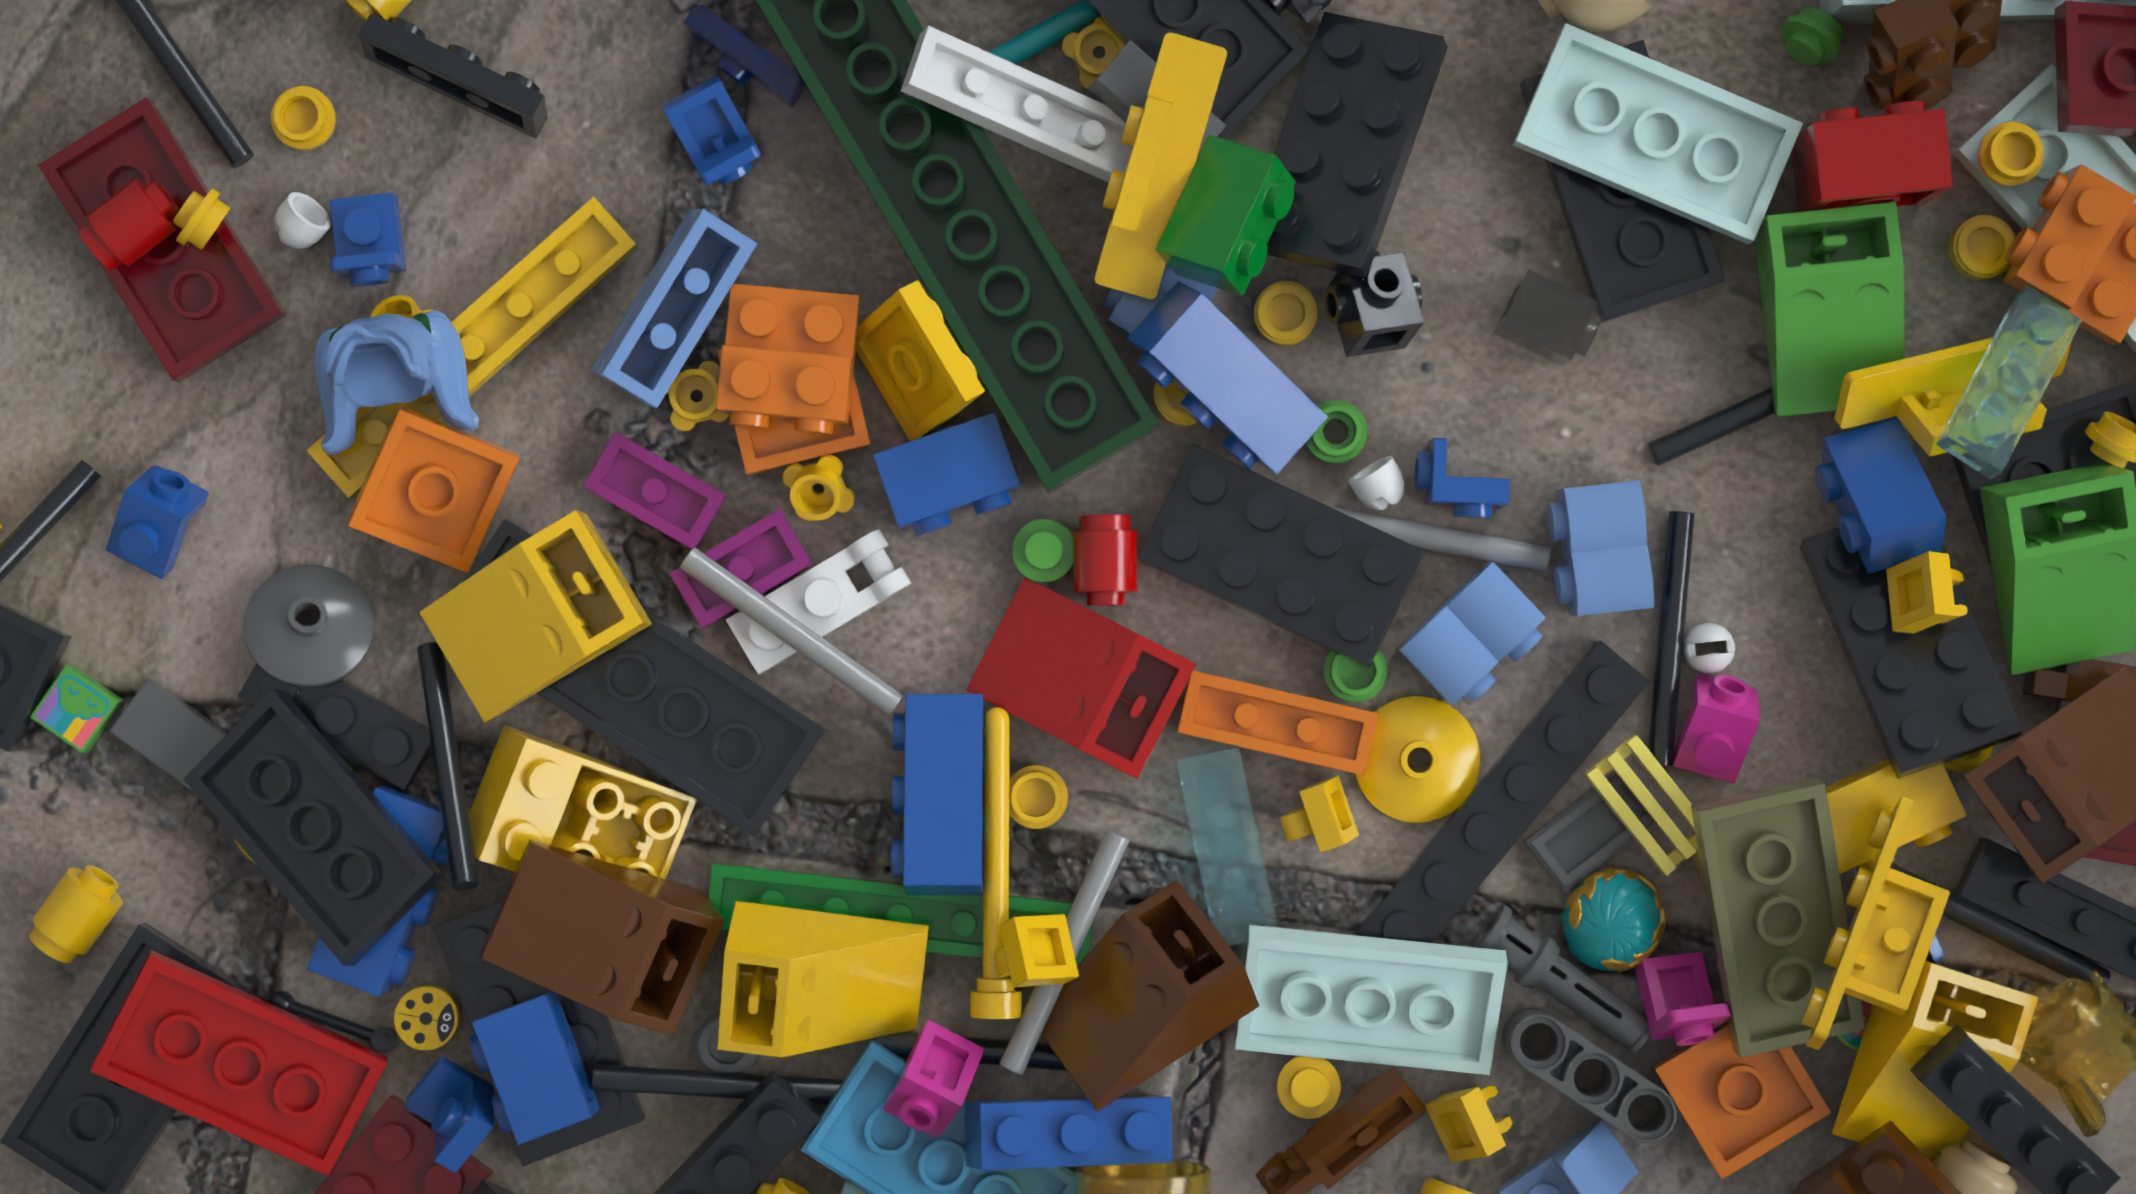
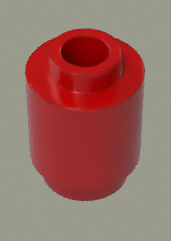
M134 178L86 216L88 223L79 229L78 233L93 255L108 270L113 271L122 263L129 267L176 231L178 227L172 223V216L180 210L157 181L154 180L145 186L139 179Z
M1100 514L1079 516V531L1073 532L1074 593L1087 594V606L1125 605V593L1138 592L1137 531H1131L1130 515Z

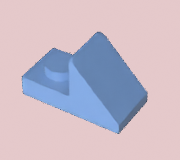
M1599 1118L1496 1190L1499 1194H1619L1635 1177L1638 1171L1604 1120Z

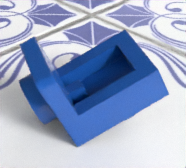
M718 75L661 105L705 185H709L716 180L720 184H726L740 178L752 168L751 161L761 155Z
M1432 438L1428 441L1427 452H1417L1415 489L1426 490L1425 505L1454 506L1453 517L1491 519L1492 507L1501 508L1509 505L1510 479L1446 476L1447 438Z
M152 466L125 489L105 551L163 579L174 568L190 518L205 506L209 493L189 482L184 475L176 471L165 470L160 466Z

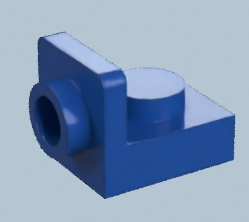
M391 192L330 200L336 257L330 258L331 272L342 278H350L351 286L363 287L389 283L388 273L406 271L399 203L396 194Z
M445 1057L438 1058L406 1097V1108L432 1123L431 1129L435 1132L434 1161L456 1173L494 1128V1109L492 1104L494 1089L489 1082Z

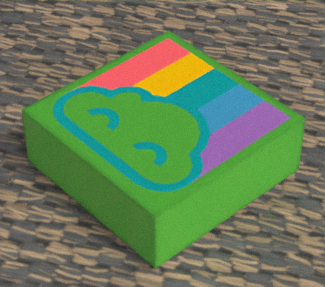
M66 665L30 718L79 752L88 753L124 700L76 666Z

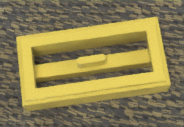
M1637 735L1629 737L1583 774L1663 875L1667 876L1677 868L1676 865L1684 859L1687 860L1697 852L1698 845L1691 802ZM1630 754L1635 757L1694 833L1688 838L1682 834L1624 759ZM1613 769L1674 845L1675 848L1668 854H1665L1604 775Z

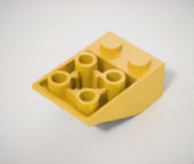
M578 510L571 512L519 543L419 612L484 723L494 719L652 625L586 513Z
M504 725L468 815L474 855L480 861L515 872L529 839L666 879L697 799L690 794L559 743Z
M736 901L724 951L717 1050L783 1058L917 1029L929 926Z
M1925 961L1908 1010L1904 1016L1872 1004L1832 1134L1859 1142L1889 1121H1892L1933 1163L1944 1146L1948 1144L1959 1145L1970 1127L1929 1091L1910 1069L1951 1029L1958 1025L2010 1073L2020 1058L2039 997Z

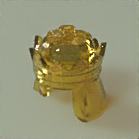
M2096 970L2090 975L2094 984L2078 978H2070L2059 983L2051 993L2041 986L2031 994L2039 998L2018 1060L2020 1064L2036 1073L2044 1082H2050L2058 1090L2069 1113L2085 1137H2091L2100 1132L2106 1123V1114L2102 1103L2136 1069V1018L2124 1010V1004L2115 997Z

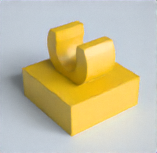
M1927 551L1886 569L1893 631L1914 634L1938 623H1946L1967 614V606L1954 604L1953 586L1963 582L1964 578L1960 571L1950 568L1949 554Z
M1339 775L1316 782L1299 791L1304 807L1279 817L1287 842L1314 834L1320 853L1343 846L1359 836Z
M1065 914L1013 917L999 924L1004 947L994 951L999 978L1010 975L1013 987L1065 984L1079 977Z
M1496 1086L1475 1087L1445 1093L1425 1104L1426 1110L1451 1163L1488 1157L1506 1146L1501 1134L1507 1132L1513 1122L1510 1116L1494 1119L1486 1103L1488 1099L1499 1093Z

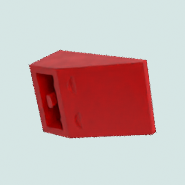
M1024 577L966 690L972 694H983V699L1138 779L1196 663Z

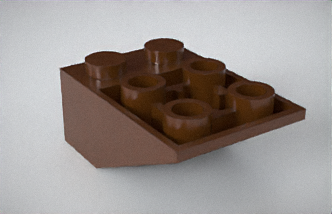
M2125 666L1962 776L2039 883H2045L2136 820V680Z
M529 839L479 955L481 959L615 1020L674 1035L725 921L701 889Z
M1175 880L1122 914L1078 965L1079 977L1063 985L1041 1035L1094 1110L1098 1112L1260 1005L1243 963L1178 880Z

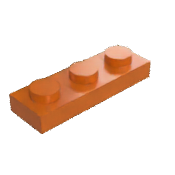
M1193 670L1188 681L1177 733L1365 776L1379 713Z

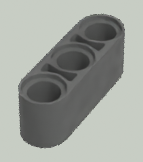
M1537 1008L1522 1009L1515 1012L1507 1020L1503 1029L1504 1046L1507 1053L1528 1071L1636 1141L1655 1143L1665 1139L1673 1130L1677 1120V1109L1673 1099L1662 1088L1547 1012ZM1535 1023L1547 1025L1551 1036L1548 1048L1536 1056L1523 1054L1520 1048L1522 1032L1528 1026ZM1588 1059L1600 1060L1604 1068V1076L1601 1083L1590 1091L1578 1090L1574 1083V1073L1578 1065ZM1653 1095L1657 1102L1655 1117L1646 1125H1631L1628 1119L1630 1103L1638 1096Z

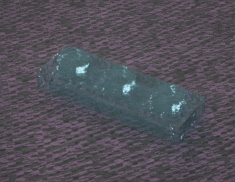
M2029 285L2017 293L1936 445L1989 479H1993L2003 472L2082 319Z
M1237 746L1175 760L1210 923L1228 946L1247 942L1249 925L1277 927L1240 750Z

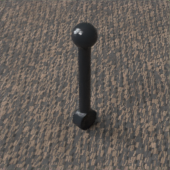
M277 991L272 994L269 1000L270 1004L294 1015L369 1041L371 1047L376 1052L388 1053L397 1044V1034L389 1027L373 1030L296 1002L287 991Z

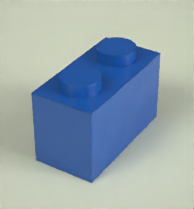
M995 412L873 454L898 528L904 530L913 526L916 537L952 525L949 513L973 505L976 516L1008 506L1012 504L1009 492L1021 489Z
M1897 417L1823 438L1822 464L1815 467L1816 482L1826 503L1834 501L1841 515L1838 518L1839 530L1849 553L1858 551L1868 574L1891 568L1927 551L1942 552L1946 515Z
M547 991L484 1015L472 1022L476 1034L469 1037L472 1054L481 1072L490 1070L499 1095L492 1097L496 1118L504 1133L513 1131L518 1145L591 1118L600 1110L556 992Z

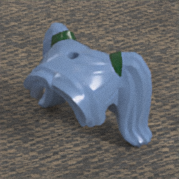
M437 310L418 313L410 318L396 314H382L373 318H359L345 324L343 327L329 328L321 333L315 350V372L319 398L325 418L326 432L321 444L326 454H338L353 445L356 439L358 408L381 407L395 403L411 402L431 393L441 416L453 428L473 431L478 427L479 417L471 409L469 401L467 369L460 336L445 314Z

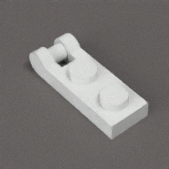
M877 529L765 597L823 638L912 583L902 567L898 569L894 567L884 550L889 544L880 529ZM863 563L874 583L858 592L847 571ZM741 611L726 619L758 675L797 653L796 650Z

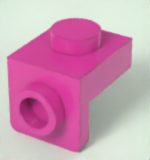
M1698 673L1693 683V703L1674 748L1673 766L1734 784L1760 722L1758 691L1733 676L1718 675L1713 677Z
M1702 952L1643 959L1640 965L1634 967L1651 1040L1675 1037V1042L1678 1046L1702 1043L1714 1038L1713 1031L1732 1017L1728 1003H1714Z

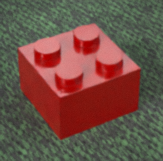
M1923 101L1890 104L1884 106V114L1859 118L1858 108L1835 109L1819 113V121L1807 124V129L1797 137L1791 151L1798 212L1896 202L1897 207L1925 205L1953 187L1945 110L1924 111Z

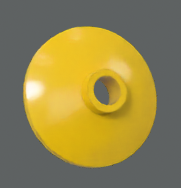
M1424 696L1402 697L1378 708L1375 713H1379L1365 776L1355 774L1357 783L1364 796L1383 814L1399 821L1410 823L1431 822L1455 811L1471 794L1480 770L1479 744L1468 721L1456 709L1445 702ZM1422 747L1428 751L1431 762L1425 771L1414 772L1410 769L1407 758L1413 749Z

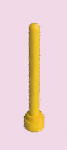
M999 707L991 708L984 716L983 977L977 978V990L970 991V1017L979 1019H1013L1022 1016V991L1015 990V987L1012 986L1011 977L999 978L994 951L1004 947L999 924L1009 920L1010 720L1008 713Z

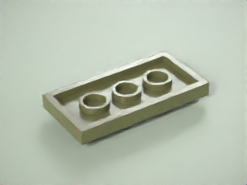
M1817 777L1691 805L1724 1001L1729 1004L1732 1016L1728 1019L1732 1047L1740 1058L1807 1043L1812 1028L1801 1024L1804 1011L1814 987L1825 991L1827 989L1834 967L1823 962L1836 928L1840 927L1849 930L1825 783ZM1845 993L1843 994L1827 1038L1865 1030L1860 999Z

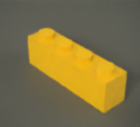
M1889 758L1825 787L1840 874L1854 867L1857 870L1859 867L1868 871L1871 870L1878 849L1867 844L1881 808L1892 812L1902 795L1915 801L1898 847L1913 840L1917 847H1924L1940 841L1953 833L1950 823L1967 816L1943 764L1897 779ZM1696 849L1697 852L1692 855V858L1704 882L1699 850Z

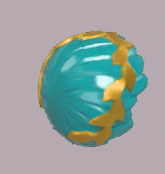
M1624 868L1603 869V871L1592 873L1582 880L1583 883H1580L1571 891V895L1566 898L1563 905L1564 911L1561 914V922L1564 927L1562 931L1568 944V949L1580 962L1593 969L1618 971L1620 973L1634 968L1656 950L1665 931L1666 916L1660 893L1654 884L1640 872L1637 873Z

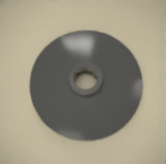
M296 566L273 575L255 591L248 603L244 616V637L253 660L270 677L295 687H321L343 679L353 672L364 660L371 647L374 635L373 611L364 591L347 575L325 566ZM304 610H314L320 615L319 621L312 626L300 625L297 623L296 617Z

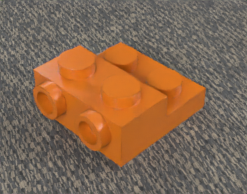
M2082 164L2066 171L2065 174L2059 171L2056 172L2046 184L2037 201V205L2044 208L2035 226L2033 229L2024 227L2007 251L2005 260L2012 265L2002 282L2110 345L2120 344L2136 317V204L2134 203L2136 196Z
M733 284L730 289L725 345H722L716 410L720 413L730 414L729 425L768 429L769 418L795 420L794 431L819 435H832L833 424L848 425L860 296Z

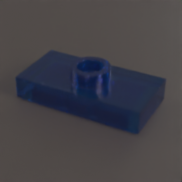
M696 4L684 20V24L691 35L721 56L715 65L740 85L746 87L753 79L791 108L805 91L803 82L797 73L703 4L700 6Z

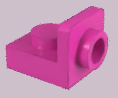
M927 1020L917 1036L898 1083L887 1097L883 1107L884 1111L899 1118L912 1129L924 1131L934 1137H940L962 1107L985 1049Z

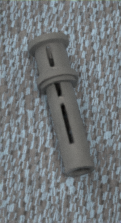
M1502 904L1495 909L1480 928L1471 947L1506 950L1507 968L1516 974L1515 982L1524 988L1528 986L1532 989L1536 985L1573 1010L1578 1016L1587 1020L1621 1044L1629 1053H1636L1645 1044L1651 1035L1645 1015L1559 955L1560 947L1556 945L1557 941L1548 935L1540 938L1511 917L1512 910Z

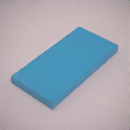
M872 1039L821 1114V1120L811 1129L800 1146L802 1152L868 1194H1077L1085 1182L1083 1175L1069 1167L979 1170L967 1167L965 1101L967 1100H964L962 1107L940 1137H934L924 1131L912 1129L899 1118L885 1112L883 1107L887 1097L898 1083L906 1061Z

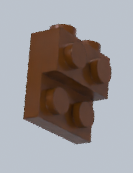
M1896 0L1875 9L1873 12L1872 37L1866 42L1870 58L1869 74L1864 76L1865 90L1872 105L1880 111L1884 109V106L1890 104L1923 101L1925 111L1939 103L1943 97L1949 95L1953 68L1958 66L1961 68L1971 67L1981 62L1989 53L1995 51L2002 0Z
M1889 1121L1799 1182L1794 1194H1962L1892 1121Z

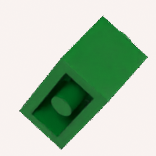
M1209 135L1155 250L1176 275L1243 296L1251 278L1256 277L1265 264L1267 243L1278 220L1283 219L1291 208L1296 181L1277 155Z

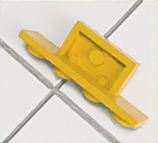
M1172 32L1164 35L1144 107L1131 105L1120 143L1132 146L1125 172L1116 169L1112 170L1102 207L1114 211L1095 274V282L1098 285L1147 299H1154L1157 296L1166 262L1155 249L1195 166L1227 57L1225 48Z
M2067 320L1848 372L1843 378L1834 419L1842 429H1847L1897 417L1929 457L2039 430L2042 428L2047 409L2026 384L2058 377L2063 373L2075 329Z
M1902 795L1892 812L1881 808L1867 845L1877 848L1878 852L1870 871L1859 867L1845 903L1856 908L1849 930L1840 927L1836 928L1823 962L1834 967L1827 989L1825 991L1814 987L1801 1020V1024L1812 1028L1806 1046L1819 1050L1824 1044L1844 993L1901 1016H1904L1908 1010L1951 892L1890 868L1915 801Z

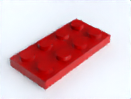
M150 950L91 1064L90 1072L329 1176L388 1061L387 1056Z

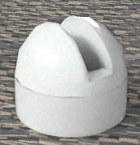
M293 192L288 195L278 207L273 219L275 231L278 233L281 242L294 249L309 248L318 242L331 227V219L326 210L313 198L299 192Z
M1392 456L1383 457L1369 464L1353 475L1348 481L1357 498L1366 507L1377 511L1386 509L1388 503L1392 505L1397 504L1404 494V478Z
M1702 623L1695 625L1684 636L1682 657L1686 664L1696 672L1704 674L1720 672L1728 667L1734 658V639L1731 633L1719 624ZM1724 640L1725 653H1709L1696 656L1695 643Z

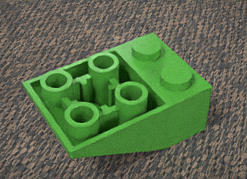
M1896 202L1767 215L1762 220L1754 243L1775 416L1778 418L1836 412L1843 378L1848 372L1904 359V262Z
M2103 462L1981 487V500L2008 674L2012 676L2135 650L2136 487L2133 471Z

